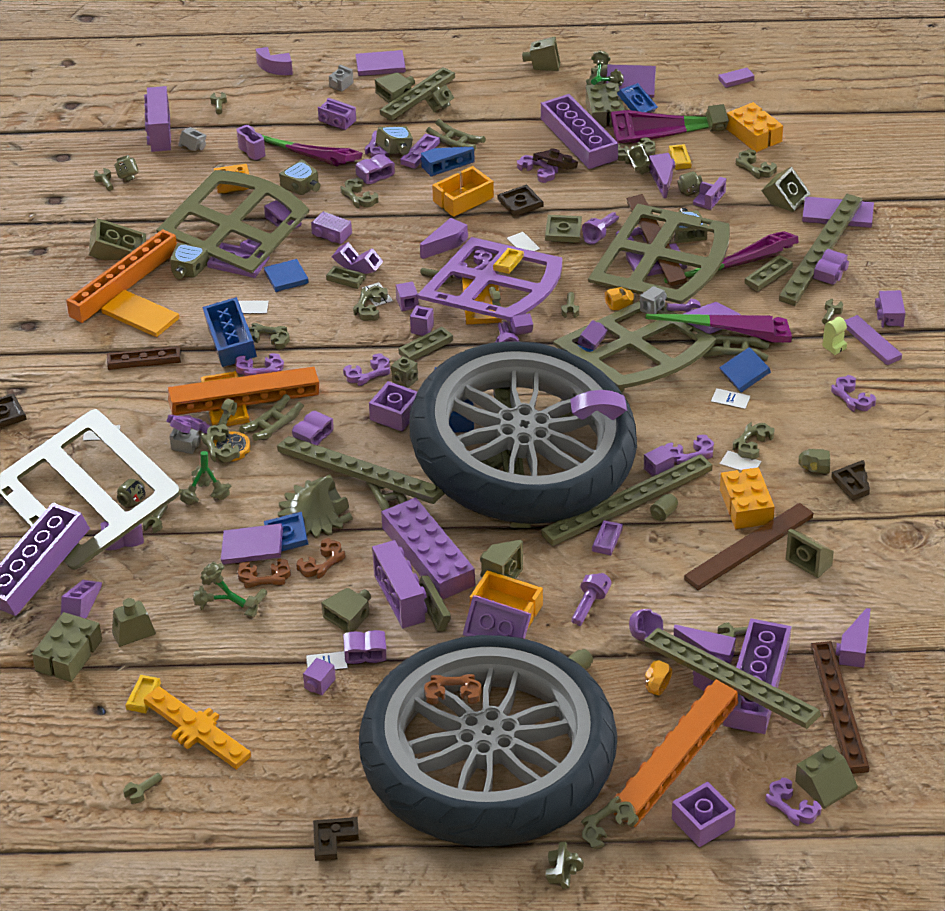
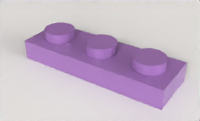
M424 134L410 149L409 153L400 159L401 165L415 169L421 163V153L436 148L440 144V138Z

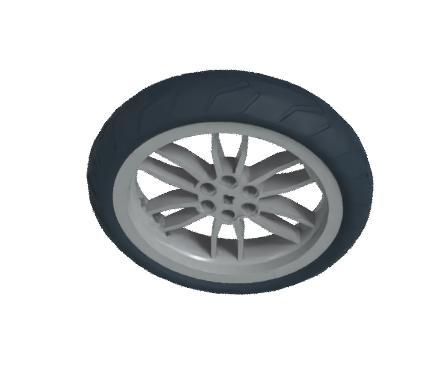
M494 342L467 349L445 360L422 383L415 396L409 418L410 439L415 456L427 477L437 487L442 489L449 498L471 511L498 520L520 524L558 522L584 514L608 499L622 485L632 468L637 450L636 424L626 398L627 411L614 420H611L599 411H595L584 420L577 416L558 418L572 412L570 399L579 394L594 390H608L623 394L616 384L592 363L562 349L534 342ZM510 387L511 408L484 393V391ZM516 387L533 389L529 404L520 402ZM538 390L564 400L542 411L535 409ZM469 399L486 410L479 409L463 401ZM455 411L472 422L484 426V428H478L456 436L449 426L450 415ZM590 425L597 436L596 450H592L574 438L561 433L571 432ZM488 443L472 451H466L465 448L474 444ZM505 450L512 452L508 473L480 462ZM562 451L569 452L575 456L585 459L586 461L580 463L572 457L568 456L567 454L563 453ZM536 453H539L567 471L537 476ZM517 458L527 459L531 476L514 474Z
M495 635L466 636L438 643L420 650L404 660L385 676L370 696L359 731L360 759L366 778L372 790L394 815L416 830L440 840L482 847L530 841L547 835L574 820L599 795L611 773L617 749V729L613 710L602 688L582 666L561 652L541 643L524 638ZM466 674H474L475 680L481 683V687H484L483 709L475 712L458 696L453 694V692L460 690V685L444 686L445 699L442 700L441 697H438V700L458 716L433 707L426 702L424 685L431 681V675L460 677ZM492 687L509 688L499 707L489 706ZM517 690L534 695L548 703L508 716L513 707ZM418 713L438 727L447 730V732L429 734L411 741H407L404 734L409 723ZM554 716L560 719L557 722L533 725ZM563 734H568L572 742L570 752L561 763H558L539 748L528 744L545 741ZM442 750L433 755L415 759L414 754ZM467 759L461 771L458 788L443 784L424 773L442 769ZM519 759L535 764L550 773L541 778L522 764ZM498 763L503 764L512 774L527 785L510 790L491 792L493 788V766ZM477 768L487 770L483 792L466 790L467 783Z

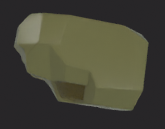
M824 449L805 450L799 455L798 464L811 472L830 473V451Z

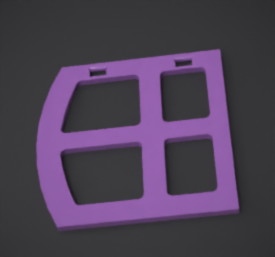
M471 237L419 292L417 299L512 321V316L523 315L529 312L552 292L560 279L562 257ZM507 248L524 251V257L521 260L546 265V271L541 282L534 283L499 275L498 271L493 270V265ZM483 249L484 251L497 254L483 270L461 266L474 250ZM451 275L474 280L460 296L437 292L439 287ZM488 284L530 293L507 308L474 300Z

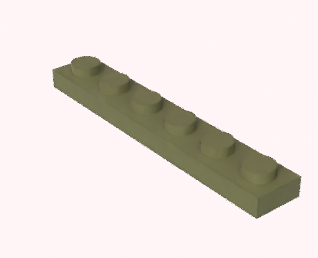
M442 67L381 108L380 115L391 121L431 95V90L439 86L441 88L453 80L455 72Z

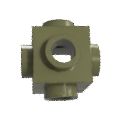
M444 85L441 88L439 86L431 90L432 94L425 98L433 112H435L439 108L444 110L450 106V101L454 99V96L448 87Z
M402 356L391 365L392 383L409 388L418 380L417 362Z

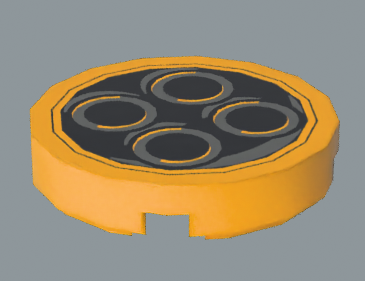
M229 432V435H226L225 441H213L218 449H222L223 445L231 443L232 449L238 445L240 456L232 461L241 460L245 457V454L250 452V440L245 434L240 432Z

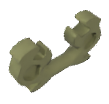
M641 138L638 145L642 144L647 156L655 155V142L649 138ZM618 145V161H625V164L631 163L627 153L630 150L628 146L621 148V145Z
M752 149L740 152L739 158H736L735 164L750 171L758 179H760V176L769 178L777 172V165L771 162V165L763 162L760 168L751 165L756 162V151Z
M361 178L346 180L345 187L340 186L341 193L348 196L356 208H359V205L369 208L379 202L376 192L374 195H370L369 191L365 192L363 197H358L353 193V191L356 193L362 191L363 180Z
M372 286L366 291L364 287L358 303L353 307L354 316L359 313L361 320L376 321L379 318V310H376L375 305H368L367 307H364V305L370 298L377 303H381L382 297L387 300V288Z
M252 323V327H248L252 339L256 343L260 341L261 333L273 334L271 336V345L275 344L276 349H283L290 342L289 333L285 326L269 327Z
M750 422L746 426L744 433L733 441V450L738 447V455L740 457L754 460L759 457L760 449H758V444L755 442H745L753 435H756L757 440L765 442V437H769V440H772L775 429L765 423H758L752 426V422Z
M225 424L210 426L207 430V435L201 433V440L207 445L210 457L214 462H216V458L222 462H230L240 456L238 445L232 449L231 443L223 445L222 449H218L213 440L218 442L226 440V435H229V429Z
M617 796L603 809L585 817L581 821L585 826L582 831V837L591 844L593 849L597 850L605 846L604 842L599 840L602 836L607 838V833L602 827H597V825L611 813H617L615 819L621 826H624V821L627 820V824L630 827H633L638 822L639 818L636 815L634 806L630 802H621L622 800Z

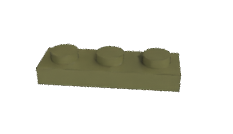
M779 255L747 276L745 284L759 291L792 269L793 262Z
M440 327L398 348L399 355L414 361L452 342L453 335L445 328Z
M429 575L421 576L419 585L420 587L423 586L426 591L427 597L424 599L427 607V613L437 631H445L450 622L451 614L447 610Z

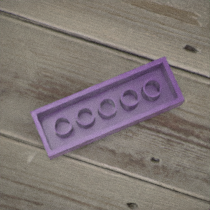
M570 94L541 103V120L588 169L618 160V142Z
M416 497L381 511L382 529L392 541H396L398 547H402L406 559L410 561V564L420 576L429 575L442 599L475 586V568Z
M52 503L0 563V610L16 616L83 538L90 528L82 513Z
M750 618L736 668L778 688L790 645L792 626ZM738 694L739 703L724 720L723 726L766 734L772 711Z

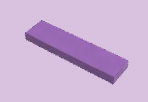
M858 315L844 320L847 325L846 330L886 365L902 359V353Z

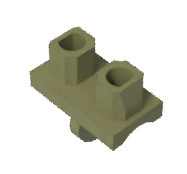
M642 144L632 146L627 153L635 171L639 170L641 174L650 171L648 165H651Z
M560 842L558 850L548 852L550 865L556 867L546 869L548 882L550 884L560 883L563 889L570 887L571 875H575L576 872L581 871L584 867L582 858L578 857L577 853H570L566 849V842Z

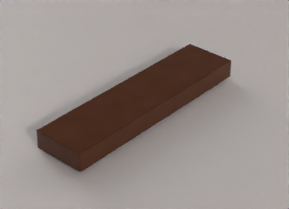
M180 346L107 353L108 370L181 363Z

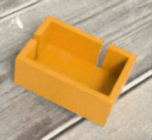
M754 102L727 112L729 122L726 129L752 150L759 152L768 148V145L771 147L782 142L783 125L767 112L762 111V108Z
M471 166L461 171V188L459 173L433 184V202L455 217L494 198V181L474 166Z
M759 467L743 469L741 473L738 470L721 473L720 492L729 515H731L730 518L735 529L765 525L774 519L775 506Z
M488 570L470 595V605L472 597L476 595L531 613L528 628L543 606V588Z

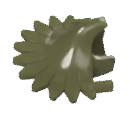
M330 474L312 482L307 480L305 487L294 485L295 493H285L284 496L287 501L279 502V507L284 510L278 512V517L302 512L306 533L308 535L312 532L315 538H318L322 531L327 535H332V527L343 529V524L353 520L350 512L338 517L339 514L349 508V503L346 497H340Z

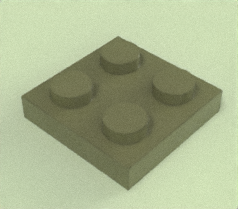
M548 215L545 241L579 243L582 216Z

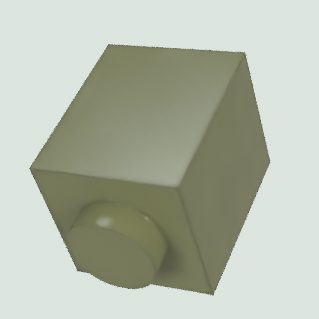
M725 105L708 106L706 117L710 131L719 132L726 129L729 120Z

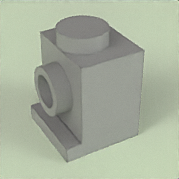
M339 65L338 69L329 75V87L341 92L354 83L353 69L343 65Z
M191 127L181 131L178 146H186L192 151L203 150L206 146L205 140L207 135Z
M653 286L641 294L640 311L647 314H657V311L665 306V300L667 299L665 291Z
M174 428L169 436L171 450L193 454L201 442L198 430L190 429L189 433H183Z

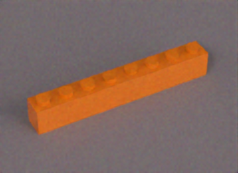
M162 229L68 298L66 302L69 317L83 323L123 290L129 289L169 259L177 244L176 235Z
M306 367L168 387V402L172 415L176 416L221 409L222 404L227 399L233 400L237 403L238 407L243 404L252 405L280 401L285 394L291 399L319 395V379L315 367Z
M717 679L712 685H708L702 697L694 701L686 716L683 715L680 718L675 729L668 732L665 741L654 749L649 760L641 764L639 772L627 781L623 791L615 795V797H620L621 802L627 801L634 806L639 820L633 827L636 828L738 705V693L736 690Z

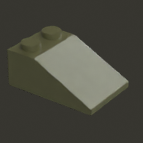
M97 218L90 232L89 256L102 260H121L146 242V233Z

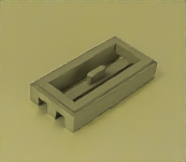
M333 266L326 275L327 281L357 289L359 284L363 283L362 280L366 279L364 273L338 266Z

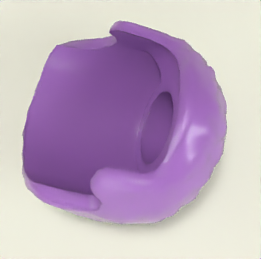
M651 609L637 610L630 617V632L635 639L644 642V639L655 629L660 628L663 630V619L661 615L652 612Z

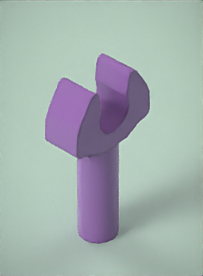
M690 299L687 304L667 303L666 309L668 311L689 312L695 310L692 308H700L701 305L696 299Z

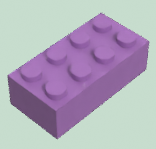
M167 86L147 88V94H144L147 145H151V152L171 150Z
M395 540L372 546L374 576L402 629L425 622L427 607L424 599L427 597L426 591L423 586L420 587L418 576L416 573L413 574L410 561L405 559L402 547H398Z

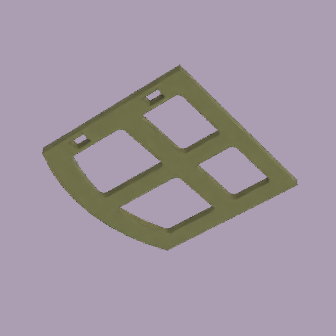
M214 170L156 231L158 233L164 229L176 235V241L179 243L208 248L209 256L252 274L308 215L309 208L294 194L271 181L245 173ZM219 184L236 185L254 190L229 216L200 204ZM265 196H270L291 212L272 233L264 232L241 222ZM189 215H194L219 226L205 241L176 229ZM290 220L294 221L291 225L287 224ZM232 232L261 244L247 259L217 247ZM259 253H263L260 258L256 257Z
M637 204L591 273L588 282L611 288L622 287L636 294H643L654 286L665 291L667 294L666 301L683 304L698 293L720 268L729 245L730 225L725 222ZM641 218L665 222L651 244L628 240ZM701 223L709 224V226L701 225ZM679 226L714 233L713 245L708 257L665 247ZM620 251L644 255L629 278L606 273ZM659 259L701 268L679 289H671L644 282Z
M640 301L596 321L601 323L607 329V332L617 337V340L587 352L575 344L580 334L587 327L584 326L554 340L553 345L592 363L604 372L619 389L649 383L684 369L707 353L716 343V338L688 323L657 320L631 332L617 322L641 312ZM665 306L660 309L662 311H657V314H677L674 311H668ZM670 327H675L696 342L677 357L671 358L644 340ZM628 347H632L657 363L658 366L622 375L601 360Z

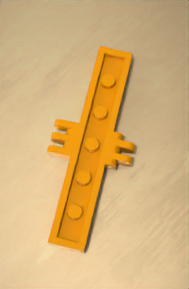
M160 686L144 697V704L178 727L172 733L171 738L177 740L181 745L184 744L186 749L191 748L198 742L236 770L251 758L250 750L216 727V721L220 715L216 712L213 713L211 708L206 709L204 712L198 711L196 713Z

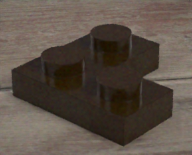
M358 817L313 820L315 861L338 859L337 842L359 840Z

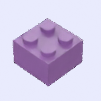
M388 381L369 402L370 420L403 431L409 424L410 410L417 391Z
M709 782L702 784L672 802V820L698 847L703 846L735 826L736 809Z

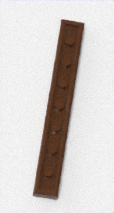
M643 194L626 198L631 212L637 204L649 206ZM641 218L638 222V226L647 243L651 244L661 230L657 220ZM669 243L665 248L671 249ZM662 259L657 260L670 287L687 282V278L679 263Z
M801 503L796 504L685 574L684 580L696 590L702 589L787 535L789 529L795 530L812 519L814 513Z
M832 641L811 643L812 655L841 754L846 759L852 774L867 773L870 767Z

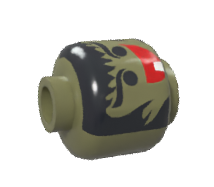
M128 479L117 489V500L125 507L136 506L146 496L144 484L135 479Z

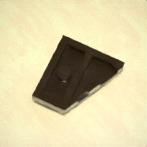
M554 148L534 153L532 158L534 161L548 160V165L565 170L577 168L579 162L574 160L572 156L564 155Z
M864 460L832 472L831 478L852 501L869 495L870 487L867 481L868 476L867 472H865Z

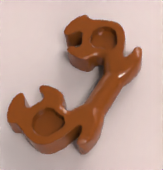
M330 538L322 540L320 547L321 555L331 557L319 565H316V560L312 557H308L306 562H303V558H300L296 563L297 571H300L304 577L317 575V579L322 578L331 566L345 559V551H342L341 543Z
M278 559L276 566L273 563L271 564L272 576L257 577V566L253 565L251 568L250 562L240 563L237 572L238 580L244 583L245 588L265 584L285 585V580L291 576L290 566L286 559Z
M466 674L460 677L431 675V681L424 685L426 702L429 704H438V697L444 700V686L454 685L461 686V699L467 696L468 703L470 704L480 701L481 683L475 680L474 674Z

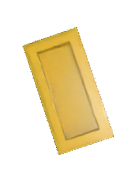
M685 144L669 146L668 151L671 159L675 161V170L692 167Z
M507 248L494 263L493 270L510 274L524 257V251Z
M140 675L125 705L126 710L146 714L149 707L144 704V697L160 686V678Z

